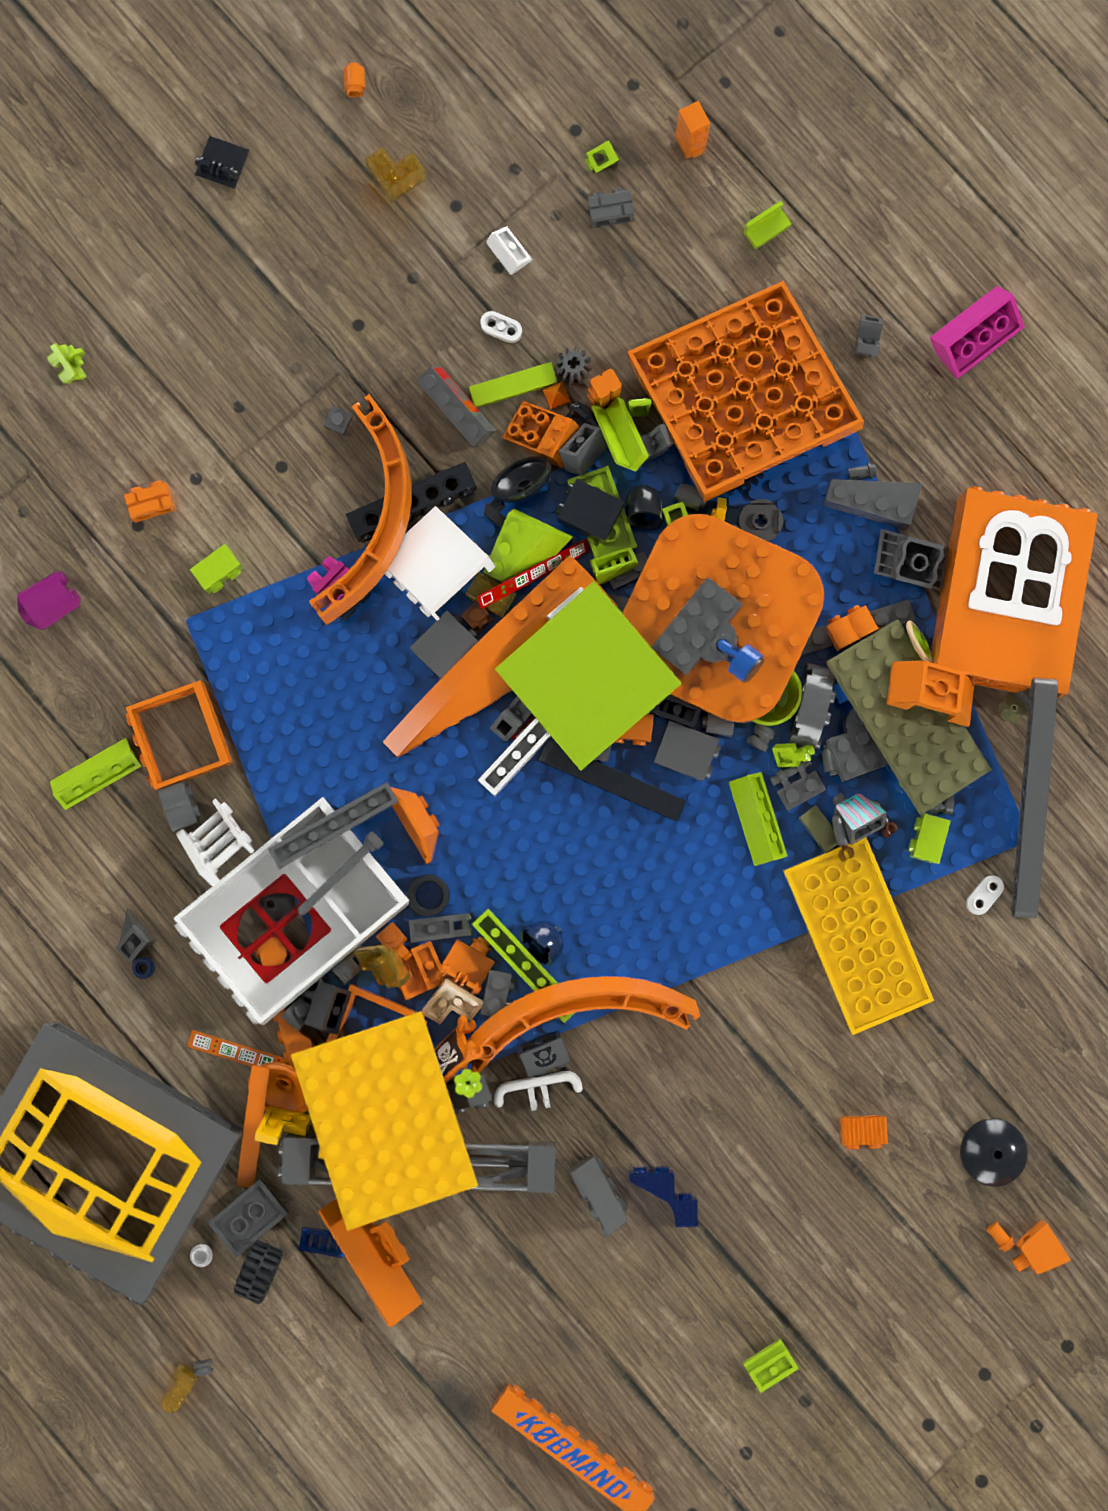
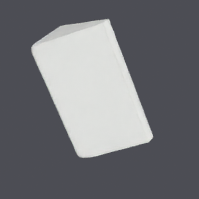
M507 226L491 233L486 242L510 275L516 273L532 261L531 257Z

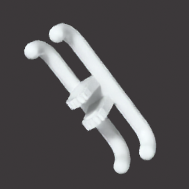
M561 1071L545 1074L540 1077L507 1081L497 1088L494 1094V1104L496 1107H502L505 1093L528 1088L531 1110H537L534 1087L540 1086L545 1108H550L547 1085L568 1081L572 1083L574 1091L579 1093L583 1089L582 1082L577 1074L571 1071Z

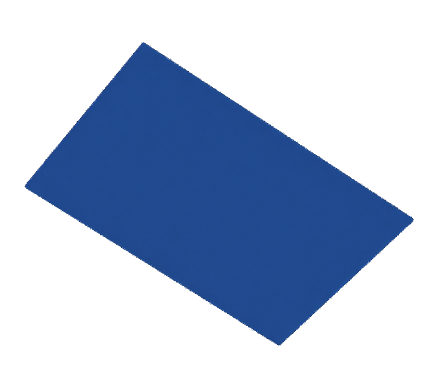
M857 432L825 447L821 444L771 467L767 471H763V479L757 478L759 481L757 486L751 483L750 491L743 487L742 494L739 493L738 489H735L733 495H731L729 490L708 500L704 509L699 508L698 511L685 506L688 515L704 514L711 516L712 509H716L717 499L724 498L726 499L727 506L724 522L739 527V516L746 505L756 499L771 501L782 512L783 526L777 537L771 540L770 543L807 560L816 569L821 578L824 589V602L814 628L829 624L828 620L837 615H840L841 618L847 616V610L856 605H859L860 608L867 606L868 610L872 611L909 599L915 617L913 623L924 635L931 652L936 616L923 586L874 573L881 529L900 534L899 529L822 506L828 485L832 479L849 480L848 468L865 466L869 463ZM675 443L669 447V451L643 463L636 472L616 464L610 449L605 450L586 472L588 473L606 466L609 467L620 500L624 501L623 508L625 514L626 499L629 491L634 486L648 485L655 488L660 495L662 508L678 503L674 497L681 483L695 486ZM565 467L551 472L545 485L530 498L516 502H503L505 508L500 513L505 517L514 508L562 532L575 536L578 542L587 538V536L557 522L558 515L555 514L559 504L561 502L565 503L568 497L565 495L568 488L567 480L580 476L566 471ZM873 477L872 480H870L869 478H866V479H861L860 481H878V480H877L876 477ZM493 496L445 514L490 557L501 531V528L484 515L486 503L491 504L494 500ZM644 513L646 521L657 519L653 514ZM663 514L662 525L657 530L637 528L630 525L637 544V549L633 550L635 555L644 551L647 559L649 558L658 537L667 527ZM759 516L755 523L759 527H763V524H767V520H763V516ZM568 542L564 547L569 548L572 546V543ZM589 545L590 552L575 560L595 580L590 560L594 559ZM367 546L338 557L335 560L337 562L341 561L350 569L363 554ZM322 565L216 606L186 620L271 839L322 797L336 811L388 782L390 787L416 793L418 797L422 795L429 806L425 808L430 816L434 814L440 824L437 827L439 835L433 860L430 864H426L392 806L351 829L362 845H364L366 840L365 837L371 831L381 839L384 844L378 850L375 849L369 853L406 897L409 885L414 879L421 875L430 874L441 878L449 888L450 899L443 912L436 916L426 917L419 915L408 905L361 944L364 947L363 951L353 958L357 965L366 956L371 955L374 959L345 985L338 982L331 973V970L325 974L329 979L328 983L330 985L348 990L349 986L354 984L417 1012L423 1010L440 985L408 1000L404 999L388 962V959L399 954L396 951L390 954L376 937L392 922L407 937L408 940L404 945L410 950L428 941L411 943L409 920L471 913V920L469 922L470 929L473 928V935L429 940L432 942L442 965L457 939L468 946H471L473 938L478 939L480 936L485 939L472 924L487 909H490L527 950L530 946L527 942L522 943L520 933L530 924L544 921L551 925H557L562 931L561 936L564 941V948L560 957L551 966H549V962L546 965L540 963L558 983L582 978L609 976L642 979L668 988L675 987L808 932L783 870L824 853L798 818L816 805L833 827L832 817L834 816V808L836 806L833 803V799L840 793L847 799L856 794H862L866 798L879 801L890 818L888 821L897 825V831L893 834L891 833V836L888 838L882 836L881 829L867 836L891 898L1017 846L1020 812L973 702L970 726L966 727L992 770L953 794L954 807L952 815H944L942 812L929 814L951 821L940 863L933 864L910 857L911 852L908 851V846L911 838H915V820L917 817L920 818L921 815L904 788L900 787L899 780L889 765L844 782L841 781L839 775L830 776L829 772H824L821 751H823L822 746L827 745L826 740L844 734L842 723L843 718L848 713L845 704H839L836 695L833 704H829L828 712L831 713L828 726L824 725L820 749H815V754L810 755L812 765L805 768L807 774L816 770L826 790L789 811H786L776 793L783 789L781 782L773 786L769 778L776 775V772L780 769L785 770L789 768L777 766L772 748L775 744L788 743L791 726L797 711L783 723L771 726L765 725L776 732L774 739L769 741V747L765 753L755 749L746 742L749 736L755 732L754 728L757 723L753 721L744 723L734 722L732 737L709 735L719 739L717 745H720L721 748L717 758L713 757L710 763L713 766L710 778H705L703 782L653 764L668 725V721L655 716L653 718L651 742L646 743V746L633 745V741L624 740V744H612L608 761L594 759L599 763L685 800L686 805L679 821L676 822L538 761L545 744L496 796L490 793L478 779L514 742L512 738L505 742L490 727L517 697L514 691L501 696V699L471 716L463 718L458 724L446 728L439 735L427 739L420 746L397 758L383 741L440 679L410 649L437 620L432 615L427 617L419 609L421 604L419 602L414 604L406 596L408 591L406 589L401 591L393 583L396 580L393 576L389 579L384 574L372 588L374 593L361 607L357 603L355 604L358 610L345 623L338 617L326 625L309 602L317 594L313 591V587L307 580V577L316 571L323 578L328 571ZM483 567L435 613L440 618L446 611L450 614L455 612L462 619L461 615L475 601H478V595L503 582L483 573L485 569ZM549 574L485 607L493 621L478 634L477 640H481ZM638 580L614 591L609 581L600 584V586L608 594L629 599ZM327 605V606H325L324 608H322V609H320V610L323 612V611H324L325 609H327L329 606ZM464 621L461 623L466 630L469 628ZM903 624L902 626L908 634L906 624ZM870 635L839 651L833 646L800 656L794 668L800 682L802 683L807 662L828 667L827 661ZM701 709L693 730L705 734V729H702L703 715L707 716V712ZM552 736L548 739V741L558 744ZM762 772L787 857L755 866L729 782ZM796 773L789 777L788 781L792 784L801 778ZM837 844V845H836L834 848H832L831 850H833V849H835V848H838V847H840V846H838V844ZM430 882L420 885L415 894L417 903L426 909L436 907L442 897L439 887ZM295 897L297 905H299V900ZM307 912L302 917L311 936L312 917ZM461 921L454 922L455 930H461ZM490 944L488 947L491 948V951L488 950L485 956L495 961L491 969L512 973L511 979H516L514 990L508 993L507 1001L512 1003L534 992ZM489 973L481 985L480 992L475 995L482 1001H484ZM357 995L345 1026L348 1034L351 1035L405 1017V1015ZM482 1007L473 1017L476 1029L471 1033L464 1034L466 1041L485 1021L492 1017L482 1015ZM595 1009L575 1012L565 1023L559 1017L546 1021L515 1038L490 1062L518 1051L519 1046L557 1030L563 1033L619 1009ZM451 1010L441 1024L425 1016L434 1049L457 1027V1020L461 1016L460 1014ZM470 1061V1062L467 1064V1068H466V1069H470V1070H471L472 1065H471V1061ZM462 1068L453 1077L461 1074L464 1069Z

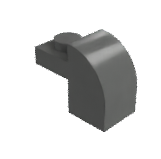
M861 314L854 354L866 357H875L879 354V340L883 327L882 318Z
M666 424L659 425L647 435L640 436L649 455L643 463L669 451V447L674 444Z
M517 696L509 707L499 715L490 729L505 742H508L527 722L532 713Z

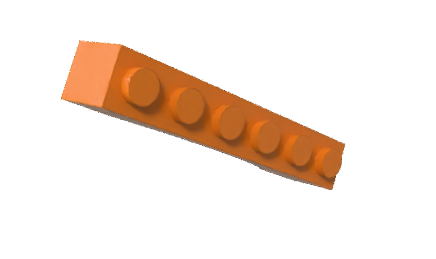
M276 937L270 938L255 951L256 957L261 958L262 965L264 966L286 963L290 954ZM285 1007L273 1017V1020L279 1024L280 1031H277L280 1044L284 1043L286 1052L283 1053L285 1064L295 1067L291 1054L315 1047L314 1040L301 1029L297 1031L281 1017L287 1010V1007Z

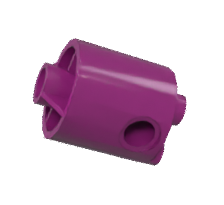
M54 570L46 578L35 582L17 594V610L26 624L43 631L62 619L69 612L80 607L79 603H81L82 599L75 589L70 590L67 585L69 580L63 571L57 572Z

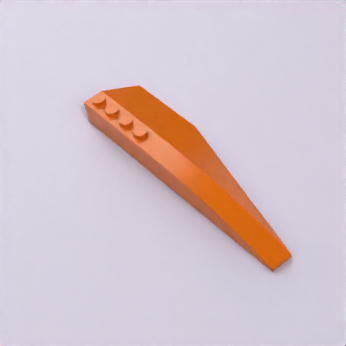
M569 555L437 682L387 736L383 743L399 758L423 744L427 739L439 735L446 728L458 724L463 718L477 713L501 699V696L508 692H513L495 668L549 621L546 616L580 587L585 589L595 581L593 577ZM603 590V592L609 597V599H610V600L615 604V606L618 608V605H617V604L612 600V598Z

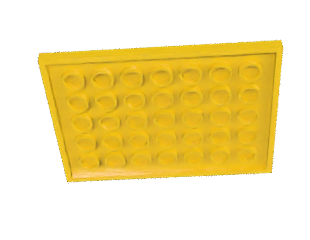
M422 1011L291 1054L347 1231L478 1186Z

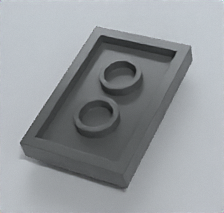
M260 1178L209 1221L208 1224L237 1258L284 1218L289 1211L262 1178Z

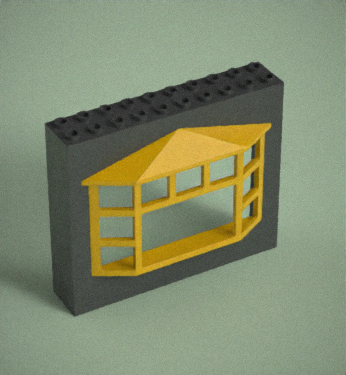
M58 1021L44 1023L0 1098V1155L8 1141L12 1142L26 1154V1158L16 1175L0 1167V1225L8 1226L10 1231L17 1236L23 1235L27 1237L32 1245L49 1250V1254L54 1258H63L68 1261V1265L71 1268L87 1272L90 1279L96 1282H104L112 1292H121L128 1296L127 1300L131 1303L143 1305L154 1294L243 1138L244 1129ZM43 1081L61 1093V1097L49 1117L31 1104ZM68 1099L73 1100L156 1149L127 1202H123L39 1153L42 1143ZM26 1111L44 1124L32 1147L28 1146L14 1134ZM163 1153L189 1164L176 1187L151 1177V1173ZM33 1159L58 1173L47 1194L22 1180ZM64 1178L89 1191V1195L79 1212L53 1198ZM145 1184L171 1194L159 1217L133 1207ZM96 1196L121 1210L110 1231L85 1217ZM128 1214L154 1224L142 1247H137L116 1235Z

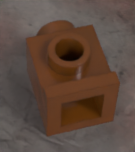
M475 601L461 615L462 620L477 635L493 621L489 612L485 608H480L478 601Z

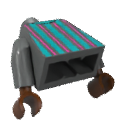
M842 793L834 797L833 803L836 806L834 808L832 824L837 844L841 846V850L838 852V858L841 861L846 860L844 851L848 853L850 859L855 854L853 848L848 847L847 843L853 845L880 829L882 836L885 838L890 837L891 833L893 834L897 831V825L888 821L890 818L879 801L866 798L862 794H856L848 799Z

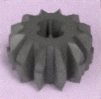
M574 347V352L566 348V355L559 353L560 360L555 362V365L559 367L556 373L557 375H562V381H566L569 378V384L572 385L574 379H577V382L580 384L582 383L581 377L587 379L589 377L587 371L592 370V366L589 364L591 357H585V350L578 353V347ZM572 363H577L575 369H571Z

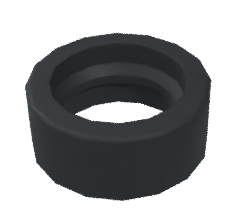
M430 874L421 875L409 885L407 899L411 909L417 914L426 917L436 916L447 907L450 893L448 886L441 878ZM428 882L436 884L441 890L442 895L440 903L430 909L421 907L417 903L415 896L418 887Z

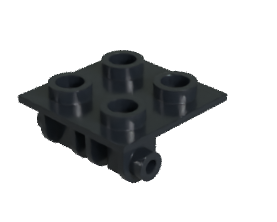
M209 136L201 158H196L195 166L198 167L195 176L235 189L250 150Z

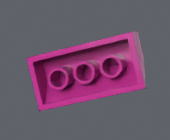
M996 286L932 335L930 340L937 356L954 377L958 379L1025 326L1013 294Z

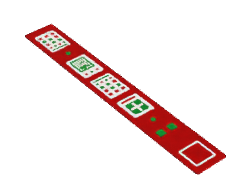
M587 538L559 552L556 556H552L478 595L480 608L483 609L551 573L569 555L577 559L590 552Z

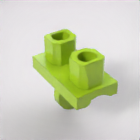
M57 343L50 346L53 351L47 359L53 367H59L62 364L64 369L58 374V377L63 383L69 384L75 379L83 380L87 377L80 367L84 364L81 358L85 355L82 348L75 349L73 345L67 347L65 344L58 345Z

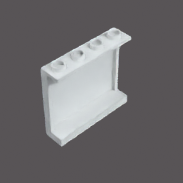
M435 506L405 534L398 553L385 572V575L389 579L393 576L396 579L393 583L401 591L406 589L408 591L406 596L414 604L419 602L421 604L419 609L427 617L432 615L438 621L439 617L435 612L483 567L490 572L496 566L485 552Z

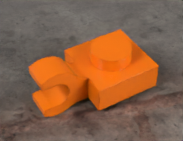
M395 923L389 924L376 936L390 954L396 951L405 961L413 956L404 945L408 940Z

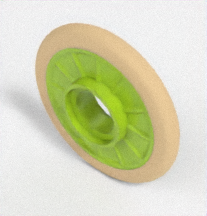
M908 621L906 629L913 648L923 661L932 663L931 652L924 635L912 621Z

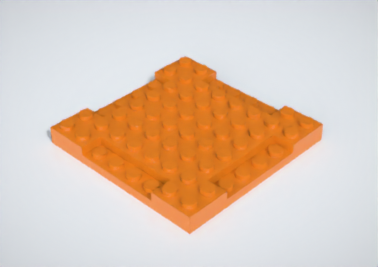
M784 281L627 352L628 361L646 395L648 394L663 423L666 424L685 462V467L704 502L744 484L745 479L821 444L825 447L863 429L864 420Z

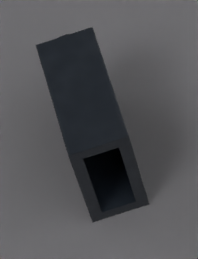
M576 479L575 483H570L565 495L568 497L565 503L561 502L555 514L558 515L557 522L605 545L624 507V501Z

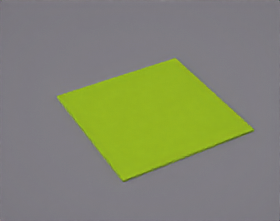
M595 581L495 668L498 674L580 770L584 769L682 684Z

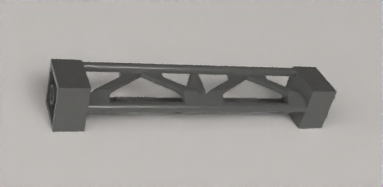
M289 1133L283 1138V1141H280L279 1155H283V1161L278 1167V1178H282V1184L332 1185L330 1178L315 1177V1167L322 1172L328 1173L325 1160L319 1158V1149L321 1148L320 1146L316 1147V1144L319 1145L316 1134L306 1133L303 1136ZM529 1141V1145L465 1143L468 1154L507 1157H469L472 1166L509 1168V1170L501 1174L476 1177L478 1186L468 1190L554 1193L556 1142ZM528 1174L527 1184L493 1183L495 1181L521 1178Z

